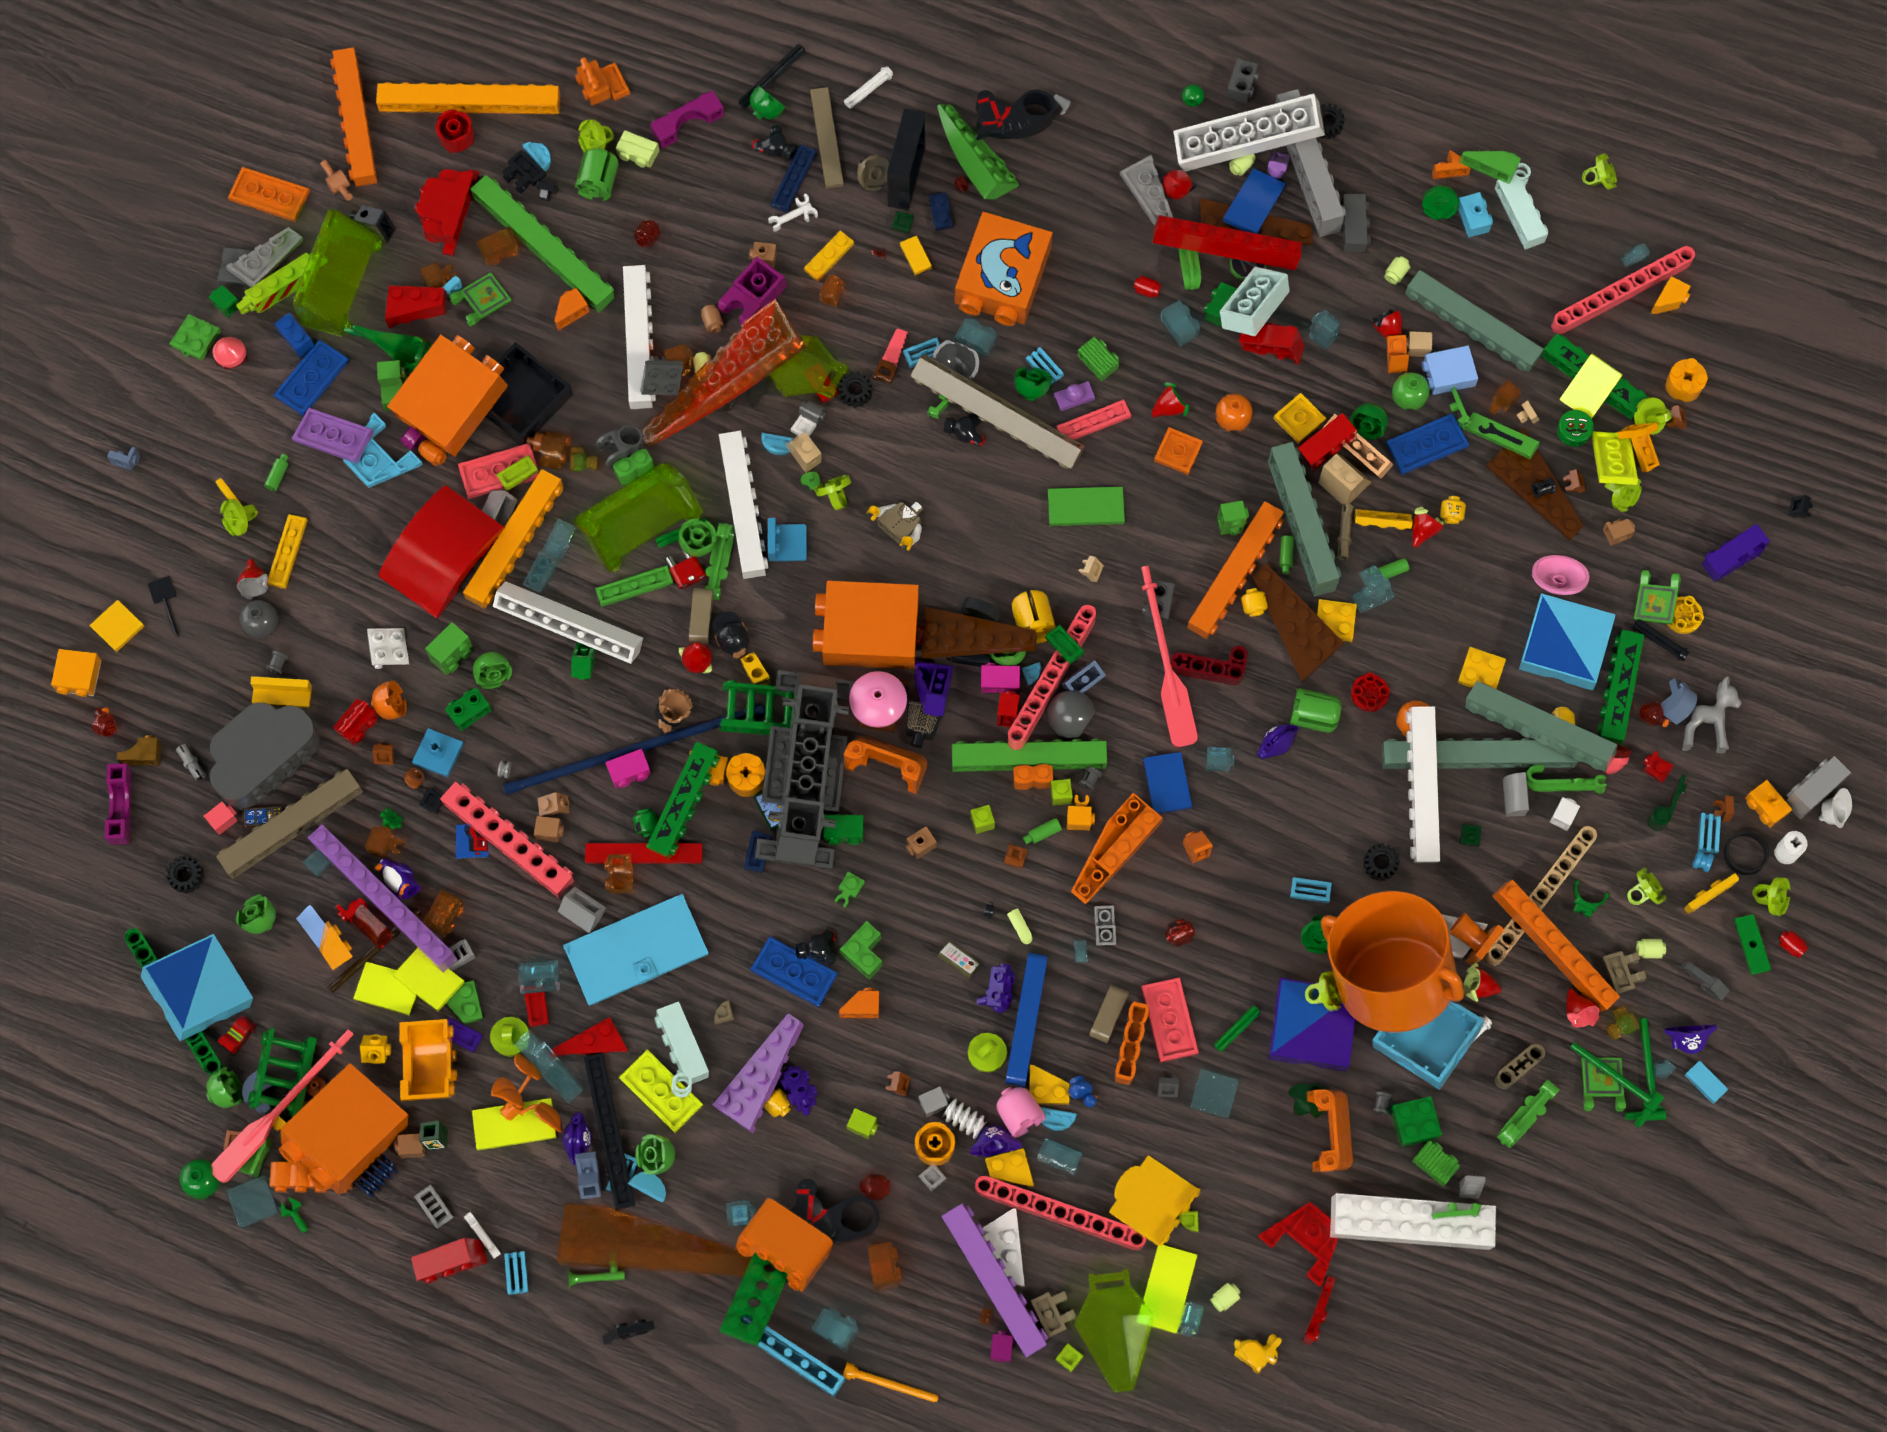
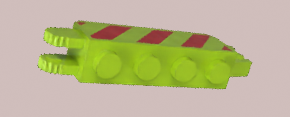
M317 249L309 255L306 252L244 291L245 296L243 300L236 304L238 310L242 315L250 310L262 313L316 279L320 274L319 271L329 264V259L325 257L314 263V261L322 257L324 252L321 249Z

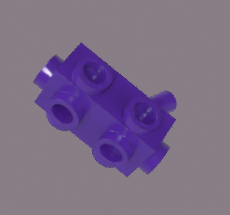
M999 964V967H991L989 988L986 991L987 995L977 998L979 1006L986 1004L993 1008L994 1012L1005 1013V1010H1009V1005L1012 1002L1011 988L1015 980L1014 971L1010 970V965Z
M789 1066L782 1073V1079H780L781 1086L784 1091H788L787 1097L791 1106L795 1105L797 1111L802 1110L803 1115H809V1108L816 1105L815 1096H818L814 1084L809 1085L810 1077L807 1070L802 1071L800 1066L796 1068Z

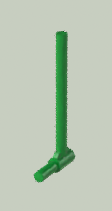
M1641 1018L1639 1022L1648 1094L1656 1092L1648 1021L1647 1018ZM1658 1106L1646 1121L1666 1120L1665 1109ZM1642 1111L1625 1112V1120H1636Z
M1576 1042L1570 1047L1644 1101V1110L1634 1122L1637 1128H1641L1650 1114H1653L1664 1100V1097L1658 1092L1647 1094Z

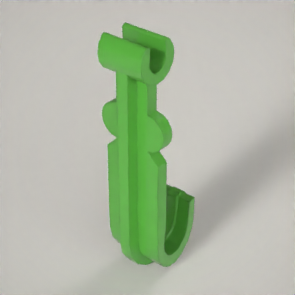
M1177 248L1179 249L1185 290L1199 289L1201 270L1198 252Z
M725 522L718 524L716 543L712 549L709 562L711 566L706 569V576L710 579L705 589H713V600L718 601L721 595V580H725L728 577V572L725 568L729 565L735 537L734 525Z
M1534 765L1526 772L1527 787L1537 792L1593 790L1595 793L1601 794L1605 792L1607 784H1604L1606 779L1604 775H1597L1595 778L1534 779L1532 775L1542 773L1544 765Z
M1547 1080L1540 1087V1092L1535 1097H1526L1524 1100L1525 1106H1521L1497 1134L1496 1137L1501 1141L1500 1143L1512 1148L1537 1120V1116L1545 1114V1103L1549 1099L1552 1100L1560 1089Z

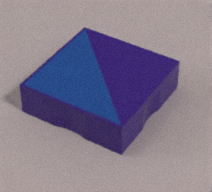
M1280 978L1277 986L1274 1008L1275 1019L1271 1032L1268 1060L1294 1064L1305 1063L1319 1068L1346 1072L1350 1065L1355 1019L1349 1014L1343 1003H1340L1341 1009L1335 1011L1327 1010L1324 1004L1309 1003L1305 998L1306 988L1316 983ZM1314 989L1312 992V997L1314 1000H1316L1319 996V992L1317 989Z

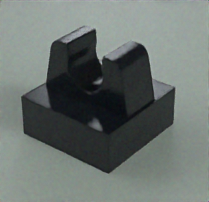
M537 181L536 188L541 191L539 197L541 200L549 202L551 194L557 195L558 187L556 185Z
M1802 495L1792 498L1788 515L1793 518L1810 517L1811 514L1808 513V509L1813 507V504L1810 502L1811 497Z

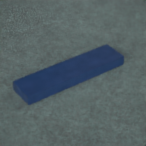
M800 144L770 204L772 208L788 213L817 155V150Z

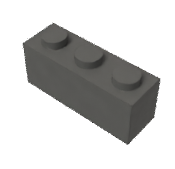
M1343 194L1341 203L1346 212V216L1343 219L1344 224H1342L1343 252H1365L1367 245H1370V234H1367L1370 218L1366 217V212L1369 211V201H1366V194Z

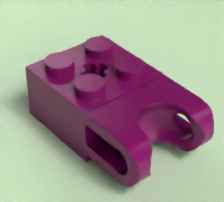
M756 256L733 282V286L720 299L718 309L725 314H728L735 308L744 309L739 317L740 326L744 327L748 321L768 308L787 287L785 277Z

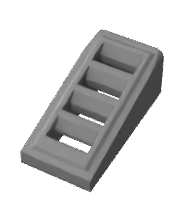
M466 939L449 948L453 953L457 952L460 959L456 960L448 969L453 971L476 958ZM464 948L467 955L463 956L460 950Z
M1466 1175L1459 1182V1197L1478 1199L1485 1184V1177Z
M431 1184L414 1195V1198L436 1229L453 1218ZM429 1192L432 1193V1196L427 1198L425 1201L421 1200V1198ZM433 1199L437 1200V1202L431 1205L429 1208L425 1206ZM440 1205L442 1208L432 1215L430 1211ZM443 1212L447 1214L438 1221L434 1219Z

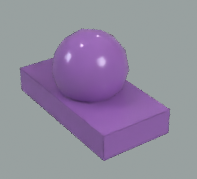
M1273 151L1268 164V172L1271 177L1281 178L1285 175L1290 160L1289 154Z
M1089 381L1079 385L1071 384L1067 389L1054 393V398L1060 412L1095 400Z

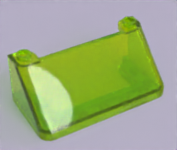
M332 208L327 211L295 293L293 306L302 326L344 337L346 333L344 328L351 327L348 313L370 255L380 251L382 241L378 235Z
M662 463L584 511L573 522L604 568L611 572L621 567V557L681 519L687 521L694 518L698 519L704 512L686 478L669 463Z

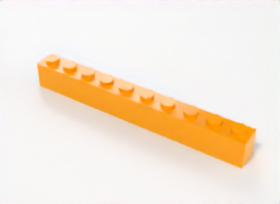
M385 82L377 86L376 104L379 112L443 113L447 110L455 109L465 113L559 114L560 91L558 86L551 84L546 86L534 84L524 86L517 84L482 85L476 83L474 85L457 83L449 85L445 83L410 84L405 82L402 84H392Z

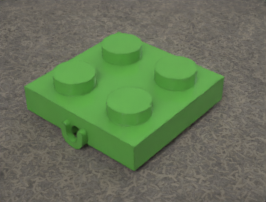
M188 314L171 340L170 346L181 351L186 357L192 356L203 361L221 333V330L209 322H205V320Z

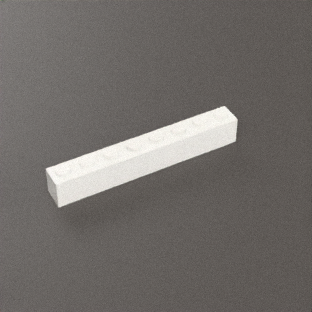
M645 265L623 266L630 409L653 408L652 401H656V395H642L640 391L645 360L654 361V356H650V350L654 349L653 339H650L649 333H653L652 322H649V316H652L651 305H648V300L651 299V289L647 288V283H650V272H646Z
M741 431L719 434L743 579L765 576V569H768L767 557L763 558L762 551H765L764 540L759 538V534H762L761 522L757 523L756 517L759 516L758 505L754 506L753 499H756L755 488L750 486V482H753L752 471L747 469V465H750L749 454H745L744 448H748L746 437H742Z
M506 581L496 591L493 603L494 608L630 664L640 653L643 637Z
M1411 707L1409 712H1406V723H1409L1410 729L1406 735L1407 743H1410V750L1407 751V761L1411 762V770H1408V781H1411L1408 797L1409 801H1412V808L1409 809V819L1413 821V828H1410V839H1413L1410 856L1411 859H1414V863L1440 862L1435 707Z

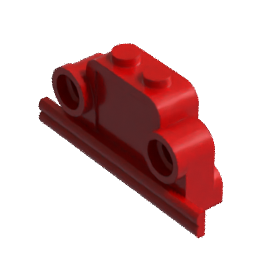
M445 169L439 173L438 178L432 177L427 179L425 185H422L420 189L421 198L420 201L416 202L415 212L418 213L420 222L423 223L426 240L432 243H445L442 251L444 255L453 256L472 198L470 189L476 184L479 171L469 169L468 171L460 172Z

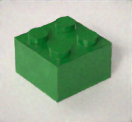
M1431 1096L1396 1104L1391 1107L1390 1113L1400 1148L1437 1140L1442 1136Z

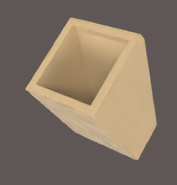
M1335 454L1323 466L1318 483L1342 505L1345 504L1346 507V504H1350L1371 484V481L1346 458Z

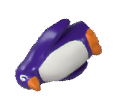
M383 858L374 868L383 874L387 888L400 901L413 897L422 889L415 881L412 869L404 863Z

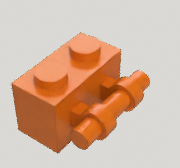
M582 58L580 60L582 65L576 67L577 75H575L578 85H582L584 89L582 93L585 100L589 99L592 106L610 99L609 86L597 61L588 62L587 58Z

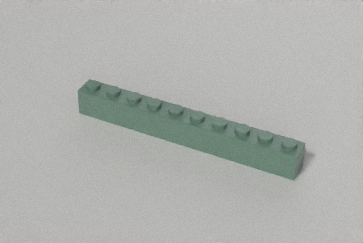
M1453 738L1444 739V741H1436L1437 769L1530 768L1534 765H1544V768H1575L1578 763L1573 757L1565 753H1559L1556 749L1542 745L1538 741L1532 740V738H1523L1521 740L1504 738L1501 741H1494L1492 738H1485L1482 741H1475L1473 738L1455 741ZM1388 739L1383 742L1381 746L1382 769H1411V762L1407 761V751L1410 750V743H1407V739L1405 741Z

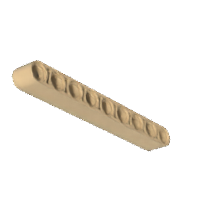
M1586 826L1579 831L1529 896L1540 910L1544 908L1596 840L1597 832L1593 827ZM1582 834H1588L1591 840H1585ZM1571 849H1577L1579 851V855H1574L1571 852ZM1560 863H1565L1568 866V870L1562 869ZM1548 878H1554L1557 884H1551ZM1537 892H1542L1546 899H1540L1537 896ZM1513 918L1485 955L1486 962L1492 966L1499 965L1525 932L1523 929L1515 927ZM1503 937H1509L1511 944H1506L1503 941ZM1492 951L1498 952L1499 955H1500V958H1499V959L1493 958L1492 955H1491V952H1492Z

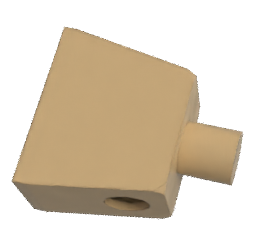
M806 432L799 434L785 444L805 473L821 463V452Z

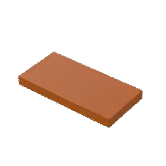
M242 167L228 199L229 201L297 222L310 189Z

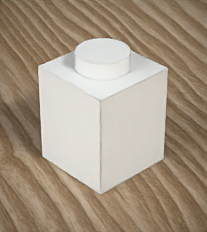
M1562 797L1550 823L1567 831L1580 806L1574 800Z

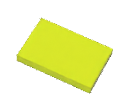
M1592 353L1559 400L1574 410L1587 413L1592 419L1623 374Z
M418 948L393 974L396 980L437 1012L464 984V980L450 969L443 973Z
M366 962L353 999L411 1016L417 995L393 977L397 970Z

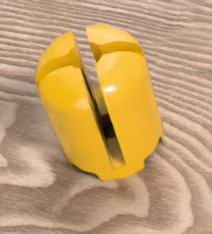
M1030 590L1031 598L1029 602L1027 592L1025 591L1017 595L1012 601L1017 627L1036 630V644L1046 642L1045 635L1056 628L1048 597L1042 591Z

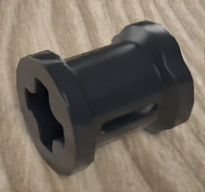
M1549 477L1539 483L1533 482L1531 484V491L1534 497L1538 499L1548 493L1554 494L1556 492V485L1554 480Z

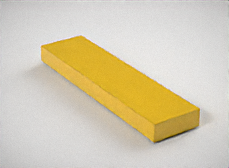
M288 514L268 576V585L286 589L308 522L307 518Z

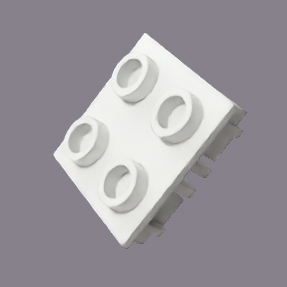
M404 628L367 629L371 663L375 666V669L383 668L382 665L409 664Z

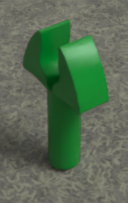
M288 1198L293 1205V1211L287 1210L284 1203L281 1202L282 1217L284 1219L287 1216L292 1217L302 1233L307 1232L309 1228L298 1213L299 1208L303 1205L295 1199Z

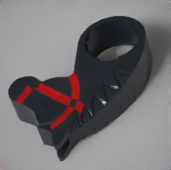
M988 90L979 92L975 105L979 115L976 124L978 130L976 140H982L987 137L1020 139L1044 131L1053 120L1056 108L1054 98L1045 91L1030 90L1025 92L1012 106L1006 107L1000 101L995 100L992 92ZM1039 104L1045 107L1048 113L1040 116L1030 115L1026 112L1025 106Z
M804 1179L798 1184L796 1204L790 1211L826 1234L833 1244H846L862 1240L877 1229L880 1221L879 1210L869 1198L861 1195L851 1196L825 1210L822 1202L817 1198L818 1186L812 1179ZM855 1202H865L874 1211V1219L871 1226L861 1232L851 1231L843 1223L846 1209Z

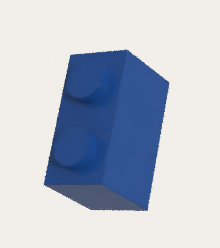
M290 313L274 323L278 333L300 359L314 346L311 338Z

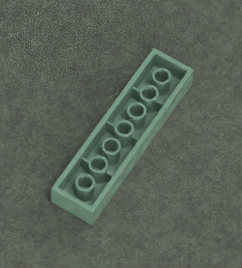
M1293 442L1271 448L1268 465L1292 535L1295 538V544L1313 597L1334 592L1337 584H1339L1341 572L1339 567L1335 566L1334 551L1329 549V537L1327 532L1323 531L1321 515L1317 514V502L1311 496L1310 482H1306L1304 476L1306 475L1305 467L1299 462V450L1294 447Z

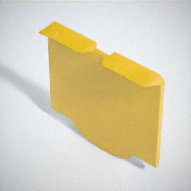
M1148 1155L1140 1167H1131L1120 1177L1114 1191V1197L1117 1201L1109 1213L1157 1246H1163L1165 1242H1168L1173 1229L1177 1228L1180 1223V1219H1175L1179 1213L1184 1215L1185 1212H1188L1190 1204L1195 1197L1199 1196L1201 1188H1196Z

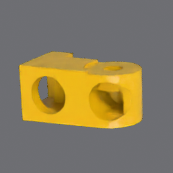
M754 652L740 658L741 664L752 684L771 685L768 673Z

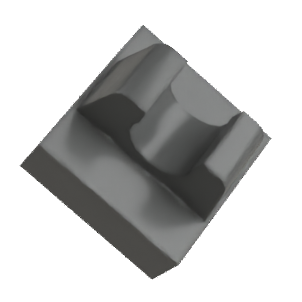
M1055 94L1053 97L1056 103L1055 111L1058 106L1062 107L1061 115H1066L1075 103L1061 94Z
M1161 1074L1158 1081V1097H1178L1179 1078H1176V1075H1172V1078H1164V1074Z

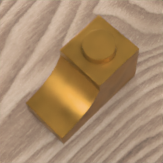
M152 735L138 738V742L131 749L117 752V761L120 764L127 763V765L160 766L162 743Z

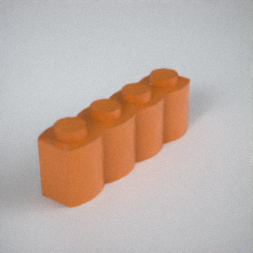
M1133 1002L1129 1008L1127 1024L1123 1034V1043L1119 1052V1061L1114 1074V1079L1117 1083L1130 1085L1134 1079L1136 1063L1140 1054V1044L1145 1031L1144 1026L1149 1014L1147 1004Z
M271 1162L269 1186L275 1192H287V1189H295L294 1192L306 1193L307 1189H315L316 1193H327V1190L325 1192L319 1190L310 1181L308 1174L312 1170L303 1162H299L296 1166L289 1162ZM353 1183L349 1185L342 1193H347V1190H352Z

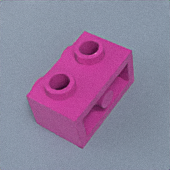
M995 663L981 665V693H1005V691H1012L1019 694L1020 666H997Z
M642 749L605 762L615 788H625L631 782L646 780L651 775Z

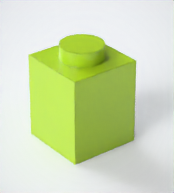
M1070 779L1051 781L1052 806L1072 804L1073 797Z
M989 805L971 810L970 817L976 834L995 829V821Z
M855 1108L847 1124V1130L869 1139L871 1135H875L879 1125L876 1124V1117Z

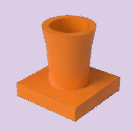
M1464 912L1452 925L1449 934L1473 949L1465 959L1468 964L1472 965L1484 958L1505 929L1497 925L1485 932Z

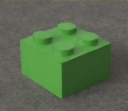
M452 622L425 650L430 661L445 675H448L459 667V663L463 659L470 657L473 646L469 637Z

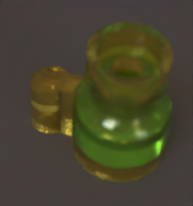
M571 447V472H583L587 468L597 471V456L591 455L586 457L583 447Z
M1621 1006L1613 1011L1617 1024H1611L1606 1027L1613 1041L1619 1039L1622 1034L1630 1035L1640 1029L1636 1018L1631 1012L1627 1011L1625 1006Z

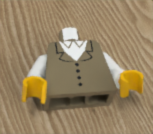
M903 502L882 507L871 506L866 514H872V521L879 517L877 519L878 526L902 548L907 545L906 550L909 551L911 546L920 539L922 527L921 519L917 515L923 508L918 502H914L910 507H907Z

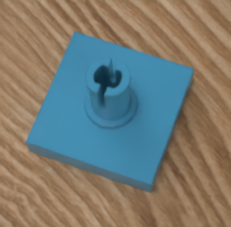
M428 728L412 764L448 778L464 743Z

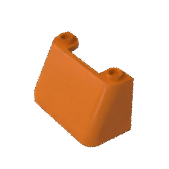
M860 735L850 742L843 755L844 768L852 772L860 765L866 766L869 758L901 769L902 780H905L908 784V792L916 795L927 769V760L923 755L868 735Z
M1312 1090L1306 1092L1307 1102L1314 1103L1318 1111H1328L1331 1150L1321 1151L1319 1159L1312 1162L1313 1172L1349 1169L1353 1163L1347 1095L1341 1090Z

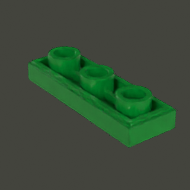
M1754 914L1735 918V927L1750 975L1770 972L1771 967ZM1749 943H1752L1754 948L1750 947Z

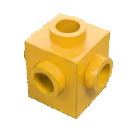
M378 1034L363 1035L360 1045L361 1063L380 1064L386 1062L387 1056L391 1055V1044H388L387 1036Z

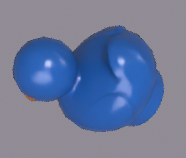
M1084 1076L1072 1078L1069 1081L1070 1097L1073 1099L1084 1098L1085 1106L1094 1107L1098 1096L1092 1094V1084L1085 1081Z

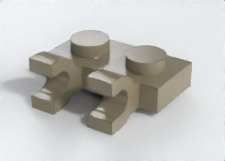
M1620 951L1602 958L1613 989L1617 994L1634 990V983L1643 982L1647 978L1645 971L1631 975L1627 965L1638 963L1640 960L1638 952L1624 956L1623 952Z
M1064 1291L1053 1297L1047 1292L1031 1300L1048 1338L1067 1330L1065 1323L1077 1319L1074 1310L1060 1316L1055 1306L1068 1300Z

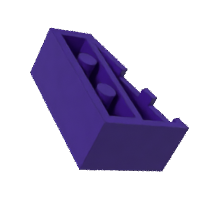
M1756 523L1733 540L1725 542L1717 551L1712 550L1707 553L1702 565L1713 581L1716 582L1760 556L1770 541Z
M915 661L914 683L924 714L944 716L952 683L953 666Z

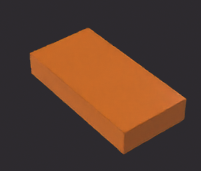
M616 63L600 68L614 101L630 95V91Z

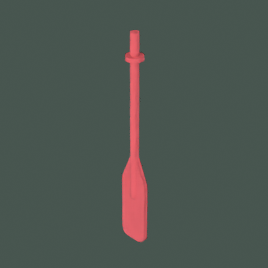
M1149 566L1141 567L1145 582L1142 590L1147 591L1165 669L1160 695L1171 743L1175 747L1192 745L1197 741L1198 735L1187 688L1172 670L1154 591L1157 588V583H1152Z
M349 1029L335 1044L332 1041L329 1043L331 1048L269 1114L249 1124L211 1164L213 1175L220 1182L225 1183L234 1176L266 1141L273 1123L279 1114L337 1052L340 1055L343 1053L341 1048L354 1035Z

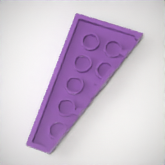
M787 1014L712 1105L753 1134L756 1129L754 1125L763 1114L762 1108L772 1095L781 1075L780 1069L783 1063L787 1062L789 1058L787 1054L790 1048L795 1045L804 1026L803 1023L792 1015Z

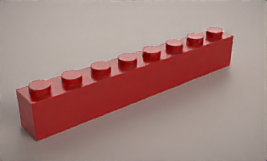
M1158 215L1153 230L1154 244L1290 270H1296L1301 258L1302 242Z

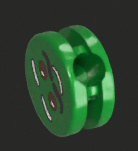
M1570 410L1561 417L1557 425V435L1568 446H1582L1589 440L1593 432V421L1583 411Z

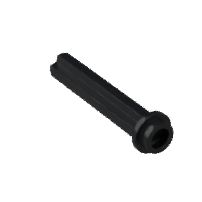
M1640 619L1633 626L1636 631L1644 634L1645 637L1677 657L1678 661H1684L1690 653L1687 651L1688 648H1682Z

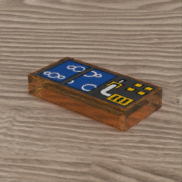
M283 807L244 808V829L255 828L258 825L265 824L271 816L283 812Z

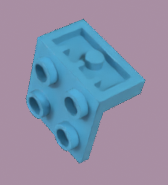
M768 518L769 561H806V525L776 524L775 518Z

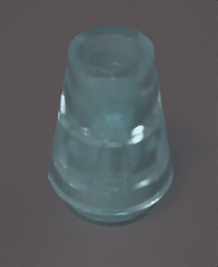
M1644 243L1637 244L1621 260L1626 267L1647 260L1650 252Z

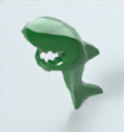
M353 325L352 328H344L346 333L367 339L376 344L393 361L400 360L401 366L405 367L406 372L410 375L433 345L427 339L420 336L374 331L357 325Z

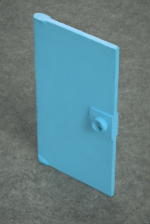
M683 894L563 945L589 1006L709 954Z

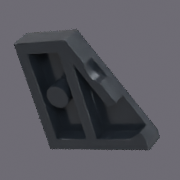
M645 1319L634 1321L633 1325L627 1326V1323L617 1324L614 1330L602 1337L604 1345L610 1344L616 1339L622 1338L624 1340L649 1333L655 1329L654 1322H646Z

